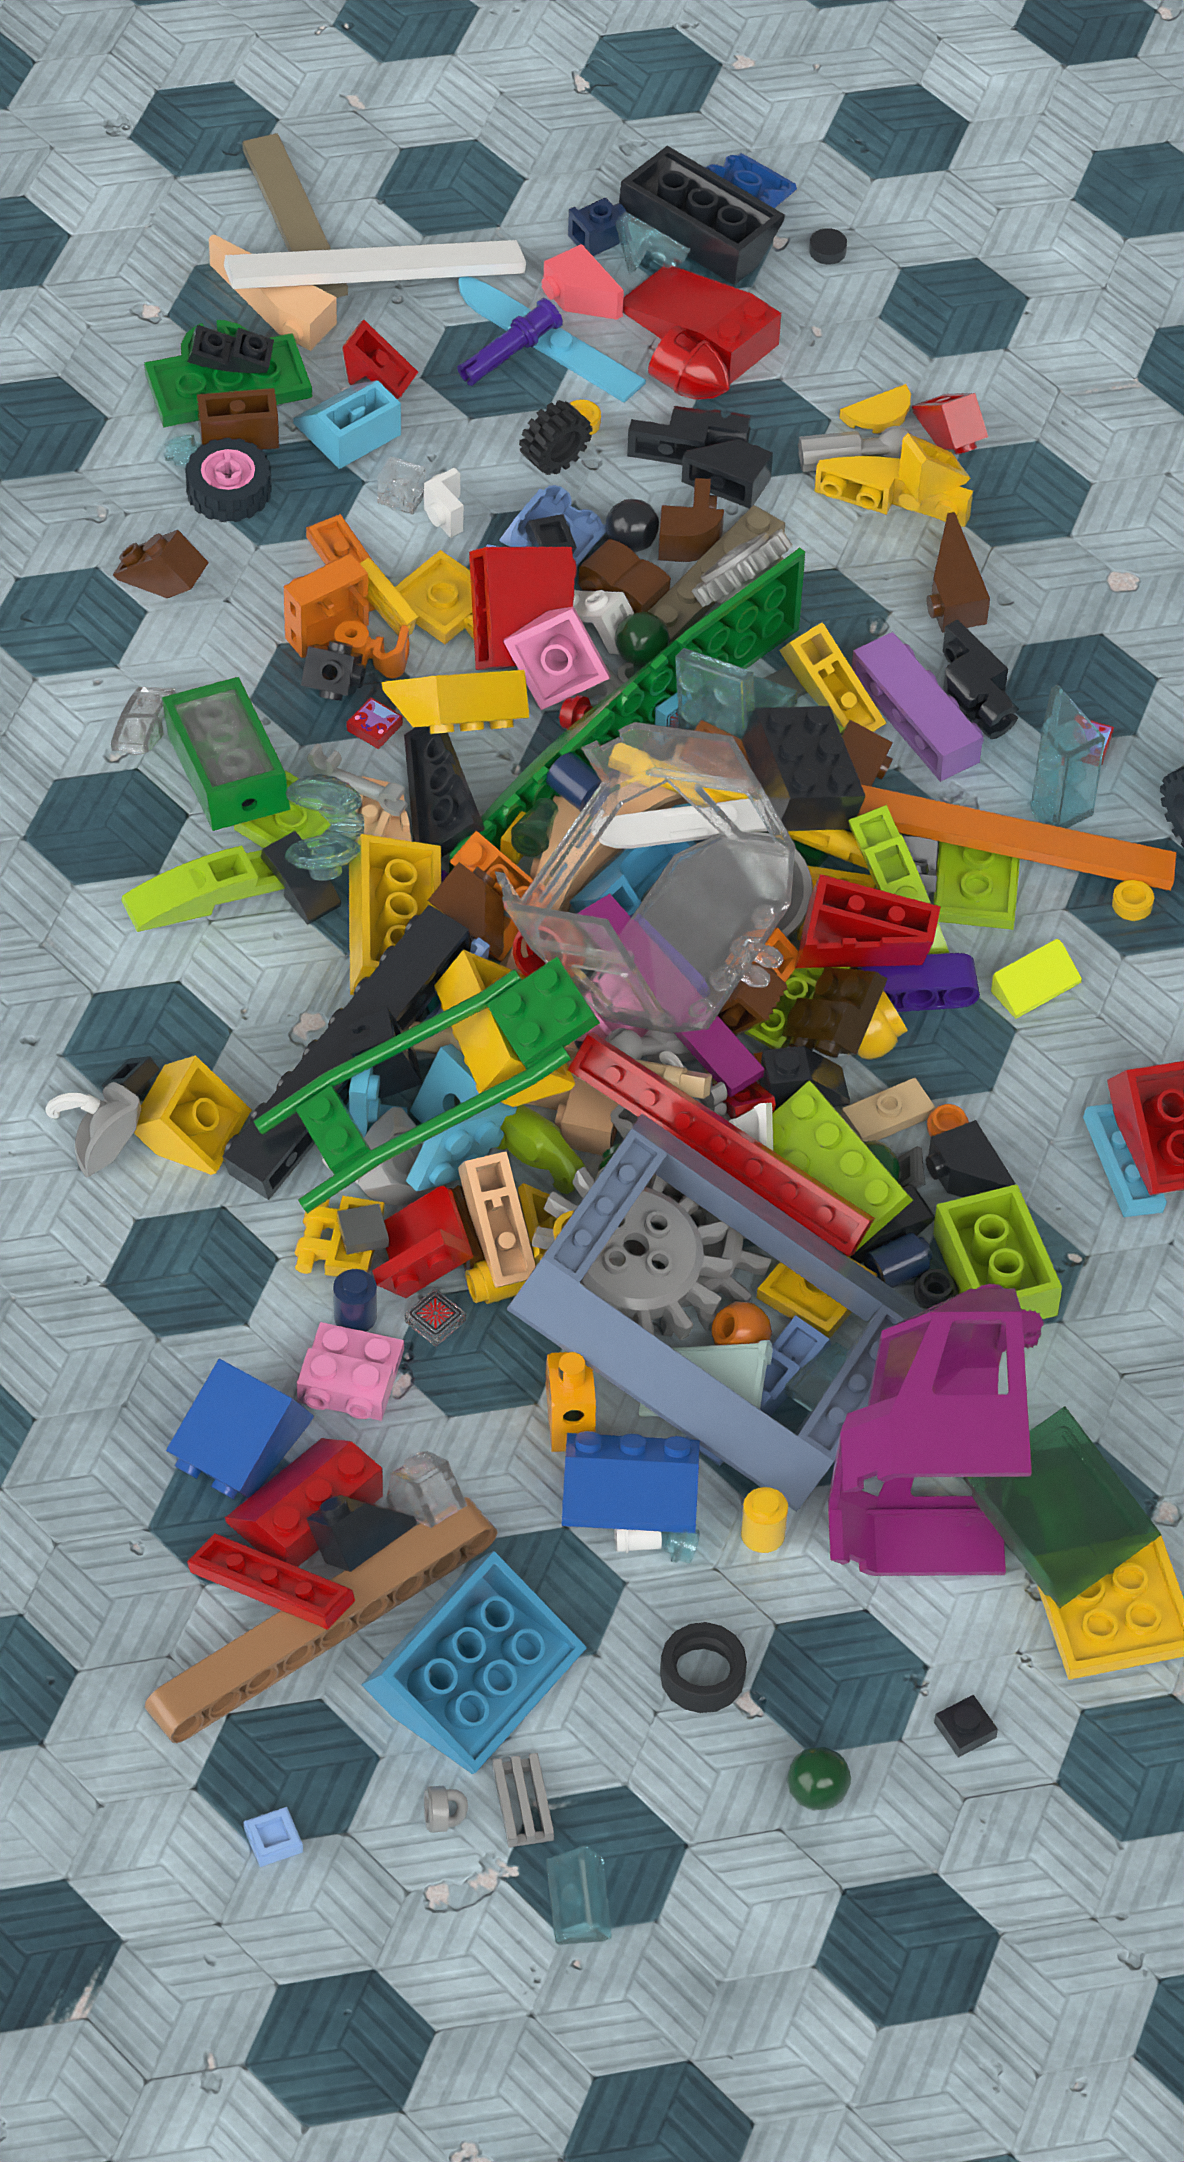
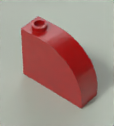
M484 547L469 551L476 671L500 670L516 666L503 642L504 639L547 611L573 607L574 579L577 566L573 558L572 547Z

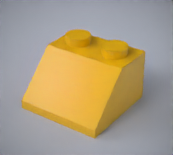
M195 1055L163 1066L141 1105V1112L134 1134L156 1155L212 1175L217 1173L224 1161L222 1156L224 1155L227 1143L234 1135L239 1134L252 1109Z

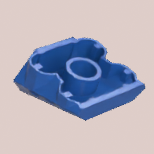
M743 153L726 157L724 166L711 164L705 167L773 208H776L797 190L796 183Z

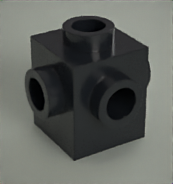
M329 641L328 646L320 644L308 646L301 686L319 689L320 697L342 701L343 695L354 694L356 688H361L366 673V665L361 664L363 654L352 652L353 645L339 641ZM334 666L337 668V675L334 672Z

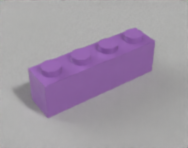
M891 632L853 650L852 669L868 695L940 782L980 763L982 744L984 742L980 728L977 724L970 722L961 712L957 701L942 690L934 674L930 670L924 669L915 658V654L908 644H903L895 633Z

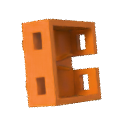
M351 553L338 560L330 561L324 567L303 577H297L289 584L283 586L285 639L301 658L307 656L308 646L315 644L328 646L329 641H334V630L344 621L356 620L362 622L366 627L369 626V604L363 598L368 595V573Z

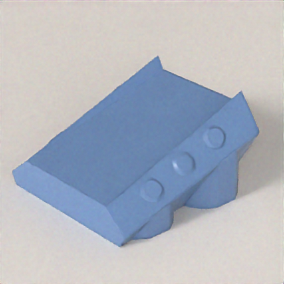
M551 485L544 490L539 489L516 516L499 541L509 547H532L525 530L527 522L529 520L564 514L577 546L573 553V558L578 567L600 541L606 530L605 525L602 524L597 514L588 509L577 510L572 507V499L569 492L561 486Z

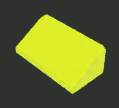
M1057 938L995 972L992 979L991 992L1009 1013L1017 1019L1080 984L1082 978L1065 946Z

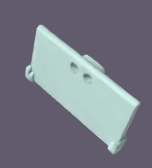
M761 1340L759 1343L673 1348L760 1409L766 1367L771 1365L773 1347L770 1340ZM640 1403V1417L658 1416Z

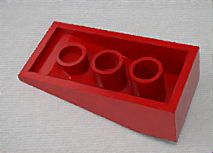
M665 264L623 297V313L660 339H663L674 326H680L687 330L688 335L699 343L703 340L709 341L710 345L719 353L728 371L730 384L779 345L781 312L752 293L669 264Z

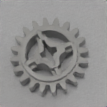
M782 529L775 531L771 535H767L764 532L748 542L738 545L722 556L716 564L701 575L702 582L692 589V593L702 607L709 605L713 601H717L720 604L733 597L784 559L782 555L792 547V543Z

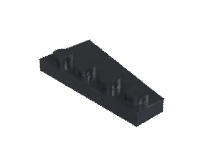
M430 726L415 727L404 734L413 842L441 846L442 858L453 851L461 840L472 836L475 831L482 832L485 830L449 734H430Z

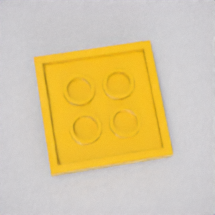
M1161 1532L1032 1557L1031 1569L1068 1680L1184 1657V1598Z

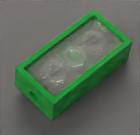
M239 676L162 697L167 734L212 831L291 810L286 773Z

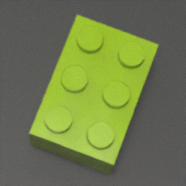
M1018 1184L936 1205L933 1235L948 1271L957 1285L958 1294L969 1289H977L982 1285L996 1284L1002 1286L1003 1289H1015L1021 1309L1026 1311L1030 1309L1031 1311L1036 1310L1037 1313H1040L1042 1319L1058 1315L1062 1285Z

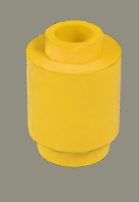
M486 1260L474 1263V1268L465 1271L467 1287L475 1303L484 1301L486 1304L516 1296L526 1282L523 1281L495 1288Z

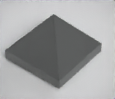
M916 1146L897 1158L900 1165L898 1183L903 1188L912 1185L918 1189L926 1185L922 1148Z

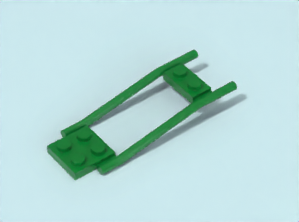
M555 957L523 980L514 969L480 993L323 1073L254 1120V1124L260 1133L264 1135L296 1112L300 1116L328 1167L334 1174L298 1199L305 1212L309 1213L378 1165L538 1083L571 1060L564 1047L600 1024V1022L558 957ZM489 1008L526 1070L371 1150L334 1087L460 1021Z

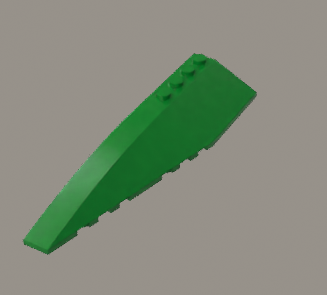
M798 548L698 621L629 680L569 727L504 790L481 816L485 830L480 832V834L500 851L501 837L521 811L534 816V826L550 815L554 796H561L547 785L546 777L552 765L562 755L570 752L574 753L599 775L603 776L613 768L607 765L616 739L636 747H642L645 739L655 733L656 707L679 690L686 688L694 695V707H696L799 630L806 552L802 548ZM468 836L467 838L459 842V844L449 855V861L455 856V854L461 849V847L468 841V839L471 836ZM449 862V873H450V872L454 869V867H455V866H454L453 864H451L450 862Z

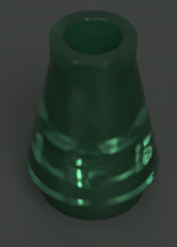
M539 798L534 806L512 827L511 844L518 853L527 857H536L548 849L555 817L558 814V806L555 802L548 798Z

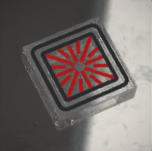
M434 1288L405 1313V1322L436 1347L466 1322V1312Z

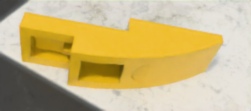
M850 456L819 460L817 464L814 492L830 498H836L886 515L893 504L946 522L947 513L955 512L962 527L966 526L970 518L973 490L959 486L917 502L899 477L900 459Z

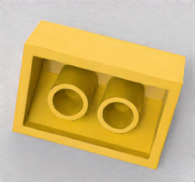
M525 670L438 675L382 682L383 691L412 727L430 726V734L454 732V724H460V732L484 730V722H489L490 729L514 727L513 719L529 718Z

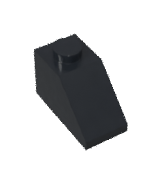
M739 439L688 450L683 455L681 482L695 487V478L711 479L710 494L717 495L750 509L771 480L773 452Z
M805 1046L762 1050L761 1065L765 1070L763 1077L759 1079V1083L774 1096L776 1103L775 1111L809 1080L833 1107L850 1105V1097L842 1066Z
M976 1120L931 1137L929 1154L925 1158L926 1166L931 1177L934 1180L939 1179L948 1194L964 1198L1016 1184Z
M343 1495L327 1499L320 1505L318 1511L306 1518L324 1562L349 1572L417 1525L414 1516Z

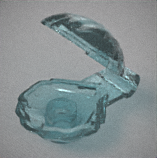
M327 774L304 776L287 788V799L296 803V805L319 811L331 825L320 836L304 839L290 845L284 857L295 867L309 870L310 878L314 880L333 879L342 874V866L347 865L360 853L361 846L355 840L364 833V817L355 810L362 806L361 796L349 783L341 781L338 777Z

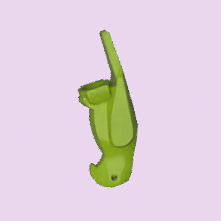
M523 1104L516 1106L515 1114L505 1117L500 1127L505 1134L499 1146L495 1148L500 1150L508 1149L517 1159L528 1166L549 1170L554 1179L552 1185L559 1192L569 1194L575 1191L573 1179L576 1172L583 1167L586 1168L582 1159L569 1147L558 1126Z

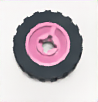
M223 438V440L217 441L215 439L209 441L206 445L202 444L195 453H191L189 456V462L186 463L185 467L186 495H188L190 505L195 507L196 512L205 515V518L210 520L216 519L219 522H238L241 519H249L255 516V513L261 512L265 508V503L269 502L270 492H272L270 461L266 459L264 451H260L257 445L247 443L243 439Z

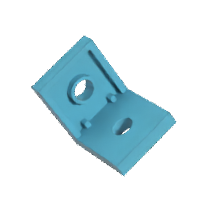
M453 1044L440 1047L410 1109V1112L421 1123L455 1107V1095L463 1103L479 1094L476 1090V1082L470 1068L464 1062V1055ZM499 1102L426 1140L406 1182L417 1192L460 1180L458 1167L464 1161L487 1156L491 1148L499 1146L505 1134L500 1127L506 1116L515 1114L517 1107Z

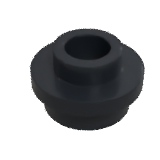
M941 1269L928 1270L915 1282V1299L926 1309L957 1295L955 1281L949 1273ZM936 1290L941 1294H933L930 1291Z

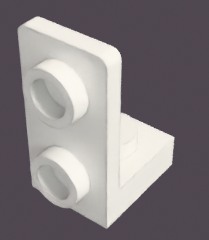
M574 590L573 606L581 621L594 624L609 654H619L615 646V632L618 625L629 614H634L624 593L605 592L603 590Z

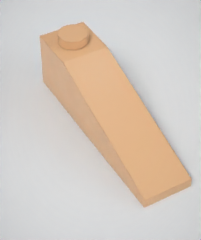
M212 234L209 237L210 266L231 286L224 268L225 255L251 253ZM314 285L234 289L279 335L293 333L296 344L310 351L337 324L336 297Z

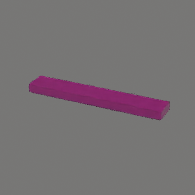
M611 894L606 895L577 913L576 920L585 929L587 935L707 1072L712 1074L714 1080L717 1083L723 1082L725 1084L729 1097H732L763 1077L765 1069Z

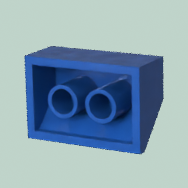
M591 1431L567 1433L561 1526L695 1533L700 1440H690L681 1436L654 1438L643 1437L639 1434H626L624 1436L599 1435Z

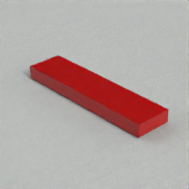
M216 1533L187 1561L190 1573L327 1630L355 1602L353 1590Z

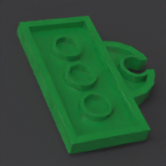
M217 320L218 332L234 337L238 327L247 330L238 323ZM196 326L185 334L181 342V355L144 362L145 375L163 428L198 421V394L274 388L277 405L312 398V386L293 333L270 337L274 339L267 373L227 372L187 362L192 335Z

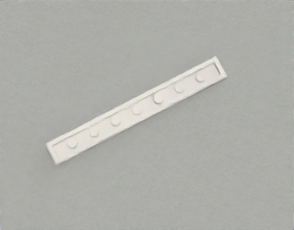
M517 240L225 255L224 268L232 289L522 274L525 273L526 260Z

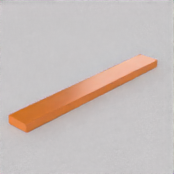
M862 785L866 797L858 816L887 805L899 833L1122 881H1142L1150 887L1171 891L1174 883L1176 852Z

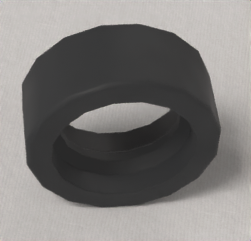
M708 1622L688 1624L676 1630L665 1642L661 1655L660 1677L662 1688L671 1701L685 1710L697 1713L717 1712L731 1705L741 1694L746 1678L747 1660L744 1646L734 1633L723 1626ZM692 1650H710L726 1658L730 1666V1672L724 1681L716 1685H695L689 1683L678 1674V1659Z

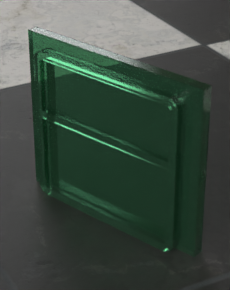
M1066 1406L1029 1431L1031 1476L963 1478L972 1490V1497L1042 1592L1046 1596L1051 1597L1059 1608H1062L1107 1574H1112L1118 1566L1162 1535Z

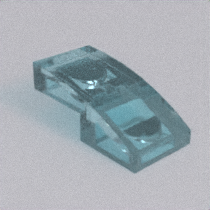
M836 1342L823 1350L785 1384L784 1394L811 1412L848 1357L846 1355L848 1349Z

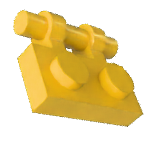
M342 1195L339 1209L328 1208L330 1199H328L311 1212H305L303 1224L306 1226L304 1235L298 1239L295 1249L297 1257L295 1269L303 1274L311 1273L314 1262L321 1259L326 1260L324 1265L325 1275L337 1277L342 1272L350 1269H360L369 1273L375 1249L347 1255L337 1221V1211L380 1204L381 1212L384 1216V1202ZM326 1228L334 1229L331 1241L320 1239L322 1230Z

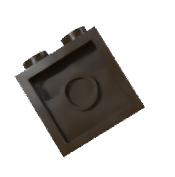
M825 967L822 975L816 982L812 999L797 997L795 1005L788 1014V1022L782 1036L790 1040L789 1047L805 1046L812 1051L815 1050L833 1058H837L839 1053L857 1055L888 979L876 971Z

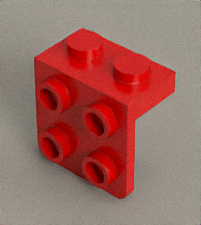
M439 1186L384 1220L389 1237V1247H385L389 1260L372 1270L377 1286L401 1297L408 1298L473 1258L451 1189Z

